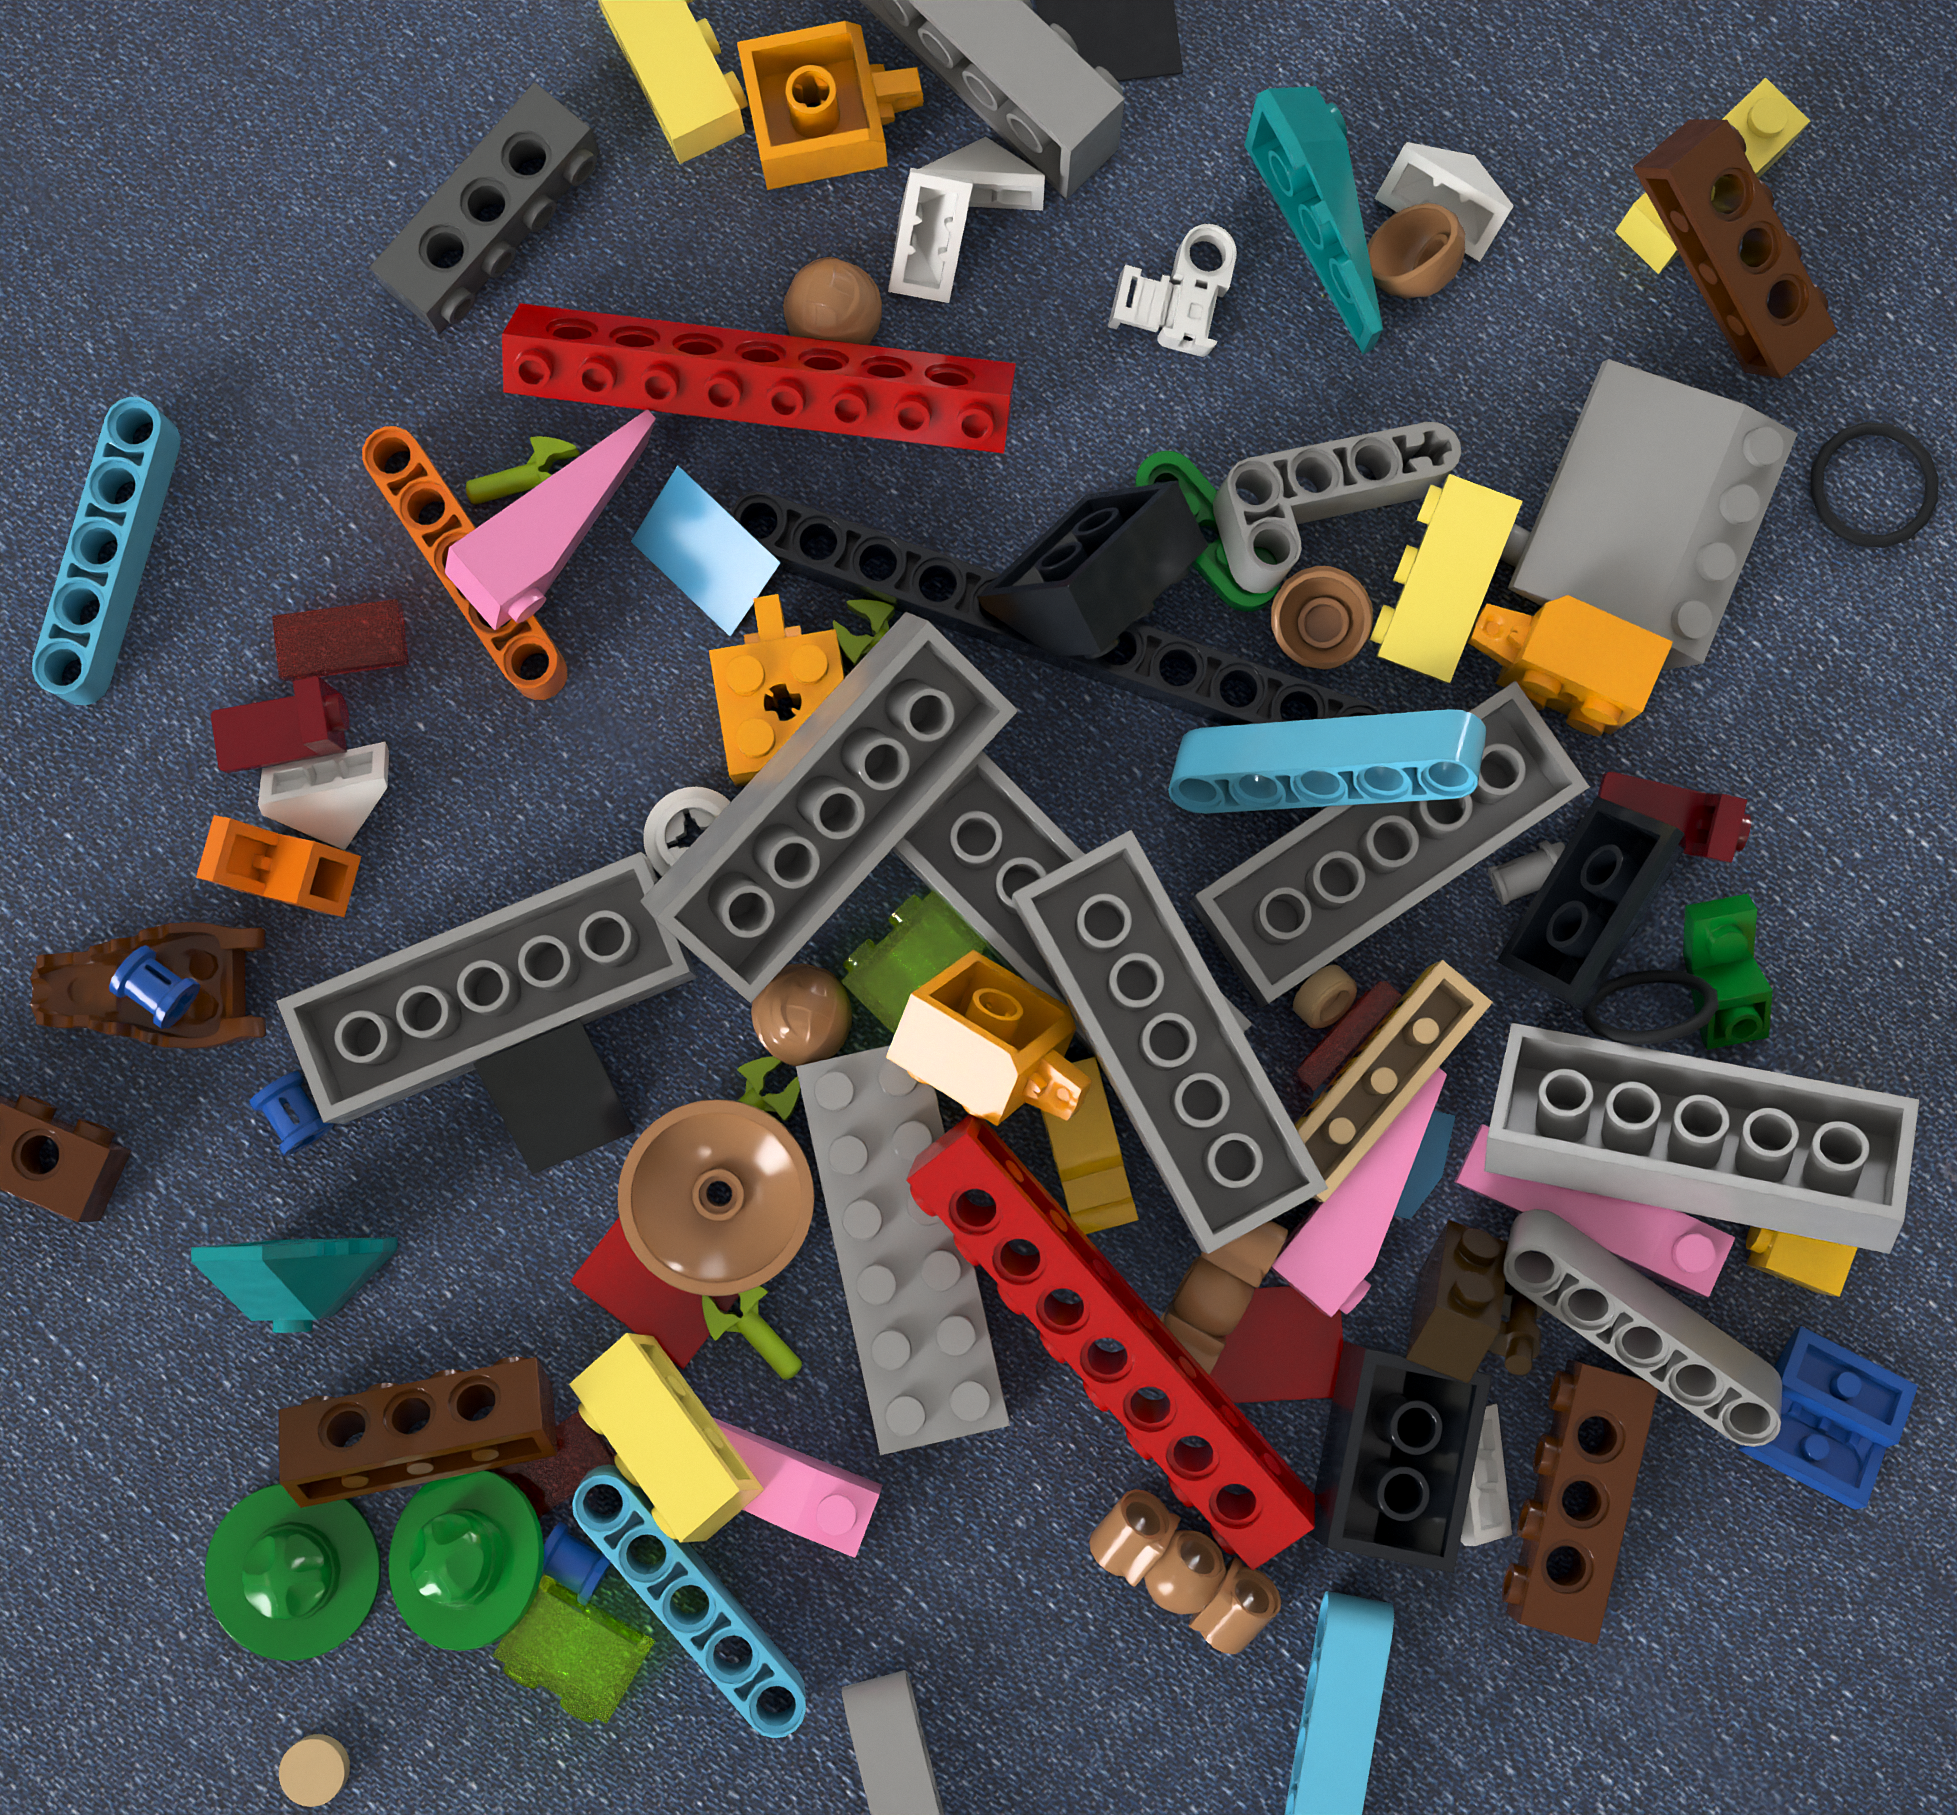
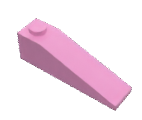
M648 409L449 547L445 574L494 630L512 618L516 623L525 621L545 603V593L647 447L656 419Z
M1439 1067L1327 1201L1316 1202L1288 1235L1270 1268L1326 1316L1332 1317L1338 1309L1348 1314L1362 1300L1371 1287V1284L1364 1278L1374 1267L1447 1076Z
M1484 1124L1480 1125L1454 1181L1455 1183L1520 1214L1534 1209L1550 1211L1560 1216L1632 1268L1684 1293L1709 1298L1735 1237L1681 1211L1484 1172L1489 1127Z
M713 1418L764 1488V1491L742 1510L794 1534L854 1558L856 1557L879 1498L882 1484Z

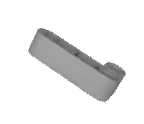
M1423 422L1250 457L1239 461L1228 473L1213 501L1214 517L1229 568L1236 583L1244 590L1252 593H1267L1274 590L1299 559L1302 547L1296 524L1426 497L1430 485L1439 487L1459 462L1461 445L1456 434L1448 426L1441 423ZM1355 465L1368 467L1375 475L1376 480L1364 478L1358 472ZM1296 477L1310 479L1318 489V493H1312L1303 489ZM1236 489L1251 491L1257 497L1260 505L1245 503L1238 496ZM1254 547L1268 549L1274 554L1277 565L1262 562L1256 556Z

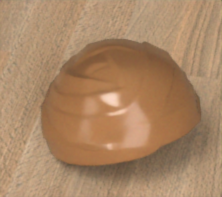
M1425 203L1405 208L1385 221L1373 234L1367 245L1374 283L1388 295H1396L1403 299L1428 297L1440 291L1455 277L1461 267L1465 254L1466 234L1457 215L1443 206Z
M835 257L817 259L804 266L795 275L784 298V317L790 336L870 345L880 327L882 301L877 285L860 267Z
M1314 566L1301 570L1285 581L1275 596L1271 607V627L1277 643L1284 653L1304 667L1331 669L1352 660L1364 648L1372 630L1373 608L1366 590L1348 572L1331 566Z
M805 963L786 964L752 1001V1023L758 1039L770 1054L792 1066H800L833 1057L844 1045L852 1025V1009L845 987L833 973L824 968Z

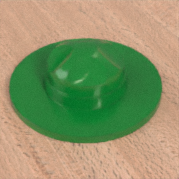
M484 1470L430 1481L425 1484L412 1497L403 1510L396 1524L390 1545V1586L396 1606L407 1625L426 1642L439 1648L455 1651L483 1648L497 1642L510 1633L523 1619L532 1605L541 1581L544 1544L536 1512L526 1495L517 1485L493 1471Z
M280 1483L252 1493L227 1513L212 1537L205 1563V1585L208 1600L214 1615L223 1629L232 1639L249 1651L263 1657L283 1661L304 1660L322 1655L351 1637L369 1615L377 1598L381 1580V1555L378 1541L369 1521L353 1502L347 1498L300 1508Z

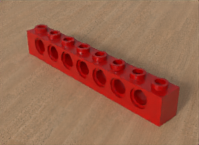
M519 303L502 333L503 393L642 410L648 409L650 411L1003 454L1005 451L1016 363Z
M969 1114L916 1156L906 1178V1181L910 1184V1192L916 1204L927 1215L931 1217L937 1215L954 1234L955 1245L962 1256L974 1266L981 1264L997 1282L998 1293L1007 1307L1018 1315L1024 1313L1040 1331L1041 1341L1048 1353L1059 1363L1064 1364L1068 1362L1083 1379L1084 1389L1094 1405L1103 1412L1110 1410L1125 1427L1127 1438L1135 1451L1146 1460L1154 1459L1168 1475L1169 1485L1176 1497L1189 1508L1195 1506L1209 1521L1215 1540L1226 1553L1230 1555L1237 1553L1248 1567L1254 1571L1315 1528V1495L984 1119ZM971 1189L983 1190L992 1196L995 1204L988 1207L974 1205L967 1199L964 1192ZM1014 1239H1024L1033 1243L1039 1252L1034 1255H1021L1012 1250L1008 1242ZM1056 1289H1069L1076 1292L1082 1300L1074 1304L1062 1303L1051 1292ZM1101 1338H1112L1119 1341L1124 1346V1349L1117 1352H1108L1099 1348L1094 1341ZM1144 1387H1155L1162 1390L1167 1396L1162 1399L1151 1400L1143 1397L1138 1390ZM1194 1435L1204 1438L1209 1444L1203 1447H1191L1180 1439ZM1230 1484H1241L1251 1491L1237 1495L1229 1493L1223 1487Z

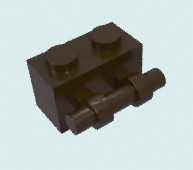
M1448 1219L1419 1272L1406 1355L1407 1360L1468 1384L1487 1351L1505 1357V1368L1512 1374L1525 1375L1531 1371L1532 1361L1539 1355L1542 1339L1541 1330L1536 1325V1320L1543 1314L1544 1309L1516 1290L1509 1282L1505 1281L1506 1276L1503 1271L1508 1242L1493 1237L1483 1230L1472 1229ZM1501 1314L1510 1317L1509 1321H1502Z

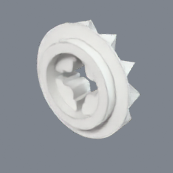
M703 787L682 788L663 797L650 812L644 828V848L654 869L663 877L689 848H679L678 846L669 848L670 845L678 843V839L687 835L685 825L688 822L685 814L690 813L691 819L697 823L700 829L706 830L731 802L722 794Z

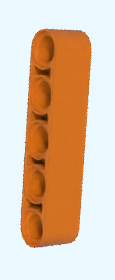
M385 426L375 430L366 439L362 448V460L366 470L504 676L524 696L533 700H546L555 696L564 687L567 680V665L564 657L535 614L521 623H516L512 618L505 626L496 630L487 627L486 620L445 574L449 547L475 530L476 526L429 456L407 430L397 426ZM399 451L410 452V461L402 471L395 474L385 473V464L393 454ZM431 502L445 503L444 513L437 522L430 525L418 523L419 514L424 506ZM535 653L548 655L549 666L540 678L535 680L521 678L520 668L528 656Z

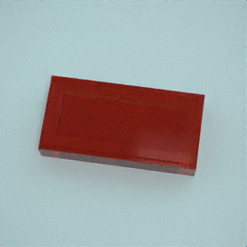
M398 599L272 616L279 678L284 681L409 665L402 603Z
M1386 980L1371 985L1291 1072V1079L1305 1092L1315 1091L1402 995Z
M579 1411L556 1426L557 1456L503 1466L493 1471L506 1477L520 1488L532 1504L538 1519L573 1495L588 1471L597 1466L615 1465V1456L600 1434L595 1432L584 1421Z

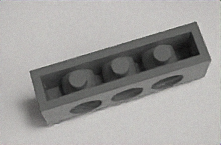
M534 82L369 267L382 287L439 335L449 323L457 324L470 312L475 302V294L490 277L497 278L509 268L515 258L516 248L531 231L538 232L549 223L556 211V202L570 186L576 187L581 185L591 175L597 164V156L600 154L592 129ZM541 159L546 161L543 168L536 174L521 175L518 173L521 166L529 160ZM494 204L505 206L503 213L497 219L490 222L478 220L479 214L487 206ZM451 250L464 252L462 259L451 268L437 267L439 259L446 252Z

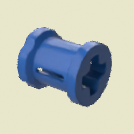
M147 945L139 947L124 960L115 972L109 985V991L117 997L128 996L154 1015L153 1023L161 1029H168L186 1013L200 990V984L192 978L182 980L156 961V952Z
M294 1071L280 1077L261 1089L249 1100L252 1109L264 1113L282 1142L279 1145V1150L283 1156H289L304 1149L325 1135L334 1126V1123H323L321 1115L301 1086L305 1079L300 1071ZM285 1103H289L299 1118L300 1122L298 1124H294L285 1110Z
M560 1521L544 1543L542 1575H546L578 1594L577 1602L586 1607L612 1563L603 1552H599L568 1533L569 1526Z

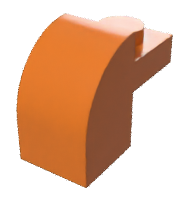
M214 815L196 878L265 899L345 917L362 856L319 842L278 834L231 818Z

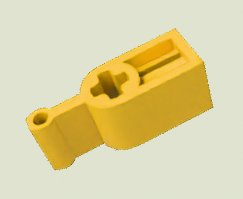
M1095 1057L1072 1063L1092 1079L1091 1087L1084 1099V1103L1074 1116L1066 1121L1041 1110L1070 1218L1085 1235L1139 1220Z

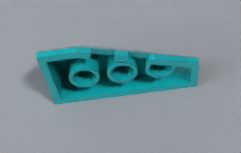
M1316 86L1268 88L1257 94L1244 146L1363 355L1374 349L1383 326L1347 140L1345 138L1347 136V127L1344 118L1334 103H1325Z
M398 1237L280 1239L191 1247V1262L251 1321L273 1320L272 1332L274 1333L313 1331V1320L334 1316L398 1250Z

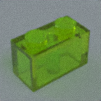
M933 890L923 900L916 894L910 896L888 919L895 928L878 945L870 938L867 939L842 965L849 972L841 980L842 984L893 1036H895L912 992L973 949L982 955L987 951V944Z
M544 1575L541 1578L537 1594L526 1615L510 1633L502 1638L493 1657L505 1663L503 1667L504 1673L515 1682L531 1689H537L540 1684L562 1697L559 1702L560 1706L577 1719L593 1723L595 1718L607 1724L656 1641L591 1602L586 1607L577 1602L578 1594Z

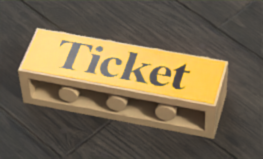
M1445 961L1436 962L1423 971L1294 1124L1328 1186L1327 1190L1311 1198L1315 1202L1327 1201L1493 1003Z

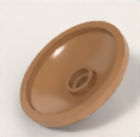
M727 1099L691 1102L669 1111L653 1122L640 1135L631 1148L624 1162L618 1185V1211L621 1226L631 1249L648 1270L667 1284L686 1292L704 1296H725L742 1293L756 1288L776 1276L789 1264L802 1246L814 1211L815 1193L811 1168L803 1149L792 1133L767 1112L743 1102ZM715 1181L727 1183L732 1190L731 1200L724 1204L714 1202L709 1196V1186Z

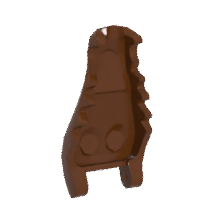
M200 922L168 923L140 930L133 937L111 939L110 941L90 946L89 951L38 955L36 957V965L30 977L32 983L30 1007L36 1018V1024L54 1028H89L108 1035L135 1038L155 1046L177 1049L214 1048L265 1037L266 1018L253 1015L246 1016L245 951L252 952L265 949L266 931L261 927L240 928ZM144 945H147L156 952V961L182 980L192 978L200 984V990L196 999L186 1013L168 1029H161L154 1024V1015L130 997L119 998L109 991L112 977L120 965L133 951Z

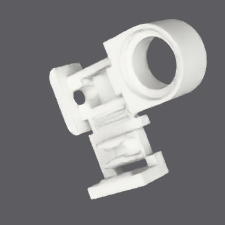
M1202 224L1191 229L1177 250L1171 279L1170 276L1162 275L1160 282L1140 276L1142 269L1125 265L1119 276L1108 327L1117 329L1120 323L1153 332H1157L1158 328L1162 327L1157 337L1161 346L1201 357L1207 356L1217 343L1216 340L1208 339L1217 296L1223 298L1228 291L1236 261V245L1231 235L1222 227L1213 224ZM1200 241L1212 243L1221 253V267L1209 272L1200 270L1191 261L1190 247ZM1133 279L1137 281L1131 308L1125 306L1131 280ZM1188 336L1193 338V340L1187 341L1184 340L1183 337Z

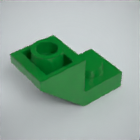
M1749 894L1685 905L1683 957L1686 971L1689 974L1703 978L1717 991L1719 1008L1709 1023L1700 1028L1702 1042L1707 1050L1769 1038L1773 990L1754 959L1757 908ZM1690 988L1695 1011L1698 1014L1704 1006V997L1697 990Z

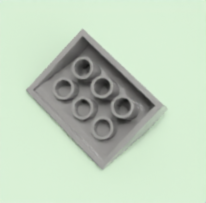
M1610 359L1603 361L1508 589L1540 606L1569 595L1673 641L1662 666L1663 670L1703 664L1798 433L1746 404Z

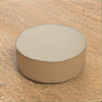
M1326 966L1314 973L1301 986L1295 996L1293 1009L1311 1028L1327 1027L1341 1018L1350 1008L1356 997L1357 984L1340 966Z
M313 1734L300 1739L288 1749L281 1760L279 1781L282 1790L289 1799L302 1806L315 1807L327 1803L342 1790L348 1780L350 1773L349 1756L343 1745L331 1736Z

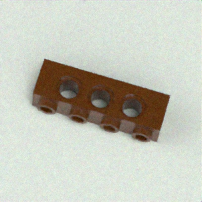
M1690 119L1634 165L1633 169L1744 373L1782 379L1838 332L1827 312L1828 300L1822 290L1812 283L1800 260L1802 256L1801 248L1794 237L1785 231L1773 208V194L1768 186L1756 176L1745 154L1747 149L1746 143L1740 132L1729 124L1728 120ZM1713 186H1714V187H1715V193H1714L1713 201H1711V192H1712V188H1713ZM1741 240H1742V249H1741V252H1740V251H1739V248H1740V243H1741Z
M20 1094L17 1101L0 1095V1190L76 1222L101 1221L132 1150L112 1142L116 1132L108 1127L82 1118H78L74 1126L55 1118L54 1115L57 1107L44 1100ZM51 1138L58 1146L59 1160L56 1166L48 1172L43 1168L39 1155L42 1145Z
M518 1356L506 1357L496 1361L493 1366L465 1372L454 1369L442 1370L432 1374L429 1379L401 1385L396 1383H378L368 1387L362 1393L337 1398L332 1396H315L304 1400L301 1405L278 1409L279 1483L300 1508L558 1455L552 1383L537 1357L528 1359ZM494 1406L492 1411L483 1419L471 1421L473 1416L482 1408ZM429 1419L428 1423L420 1431L408 1434L410 1428L415 1423ZM364 1432L358 1442L349 1447H344L349 1438L357 1433Z
M1567 1359L1565 1372L1560 1370L1556 1372L1548 1399L1549 1408L1555 1410L1549 1435H1541L1533 1458V1471L1539 1474L1534 1499L1527 1498L1524 1501L1518 1519L1517 1534L1518 1537L1524 1538L1518 1564H1509L1502 1585V1601L1508 1603L1506 1613L1519 1624L1597 1645L1658 1389L1646 1380ZM1598 1416L1604 1425L1603 1440L1596 1448L1585 1451L1579 1444L1578 1430L1586 1419ZM1584 1481L1589 1490L1587 1505L1578 1513L1567 1514L1562 1505V1496L1565 1489L1573 1482ZM1560 1546H1570L1574 1555V1562L1570 1571L1562 1577H1549L1546 1563L1550 1553Z

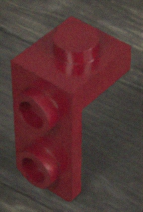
M312 677L293 681L295 696L212 711L211 723L219 769L225 773H232L347 752L344 731L349 730V714L342 693H338L336 689L321 678Z
M1605 772L1602 776L1598 797L1677 827L1685 833L1686 848L1683 854L1732 863L1735 851L1741 852L1746 845L1751 828V816L1744 813L1748 799L1722 793L1699 792L1616 772Z

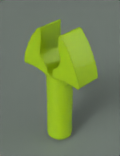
M542 436L530 437L534 453L527 464L467 481L465 486L467 497L472 504L477 505L533 489L552 476L548 471L553 462L579 456L580 452L575 445L560 439Z
M863 599L846 601L849 610L870 622L874 637L866 634L862 636L852 635L845 627L835 620L833 621V627L836 629L840 648L854 667L890 630L888 621L895 614L892 605Z
M774 1056L745 1063L737 1069L747 1079L745 1094L737 1101L755 1106L765 1112L776 1111L783 1121H787L793 1114L801 1094L798 1076L787 1085L783 1092L779 1094L768 1093L762 1096V1091L765 1089V1078L783 1062Z
M760 1285L751 1290L738 1293L741 1298L740 1310L743 1312V1316H739L736 1312L723 1311L712 1296L702 1295L705 1321L715 1341L725 1331L739 1332L783 1380L793 1378L800 1371L802 1361L759 1315V1300L769 1292L765 1286Z

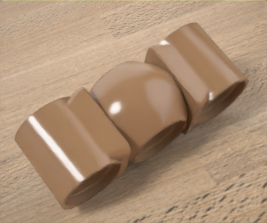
M1271 1220L1209 1254L1201 1251V1255L1193 1260L1185 1273L1172 1302H1169L1166 1310L1160 1317L1164 1325L1208 1375H1210L1221 1351L1226 1345V1335L1231 1334L1238 1325L1252 1299L1255 1288H1259L1262 1279L1270 1270L1286 1240L1288 1230Z
M1135 1489L1127 1491L1091 1533L1089 1545L1096 1562L1106 1571L1116 1576L1125 1577L1127 1582L1133 1587L1144 1577L1147 1590L1152 1599L1167 1611L1177 1614H1193L1188 1626L1193 1630L1200 1631L1204 1639L1213 1648L1227 1654L1242 1652L1280 1611L1281 1598L1272 1580L1257 1569L1252 1571L1249 1567H1244L1241 1560L1236 1556L1225 1566L1222 1552L1211 1538L1193 1530H1176L1181 1517L1177 1514L1169 1513L1164 1503L1156 1496L1144 1490Z

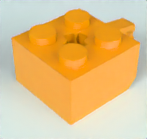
M841 21L737 42L767 190L887 167L886 142L882 126L895 121L894 113L923 106V91L917 67L885 71L884 64L869 65L860 24ZM811 103L819 104L817 107H807Z
M779 594L753 598L758 632L745 634V644L709 650L728 772L736 787L746 786L845 679L836 629L802 635L800 625L786 628ZM786 697H790L794 705H801L800 710L792 708L794 717L787 721H780L777 712L770 711L772 706L778 708L777 701Z
M1566 595L1545 603L1534 616L1487 603L1477 616L1467 643L1503 665L1496 684L1507 687L1516 681L1536 710H1543L1547 706L1567 715L1566 723L1574 729L1589 735L1601 736L1603 732L1611 735L1643 712L1673 641Z
M974 949L911 993L886 1056L889 1060L906 1069L913 1079L935 1087L962 1104L963 1108L971 1115L986 1119L996 1126L1025 1102L1068 1121L1080 1110L1092 1083V1079L1064 1058L1077 1028L1069 1006Z

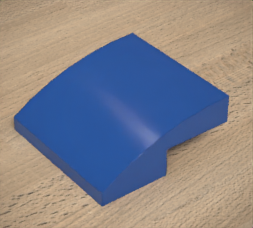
M1800 1326L1795 1328L1774 1366L1782 1380L1780 1432L1774 1440L1765 1445L1755 1447L1740 1445L1738 1450L1854 1510L1867 1507L1886 1448L1899 1444L1918 1385Z

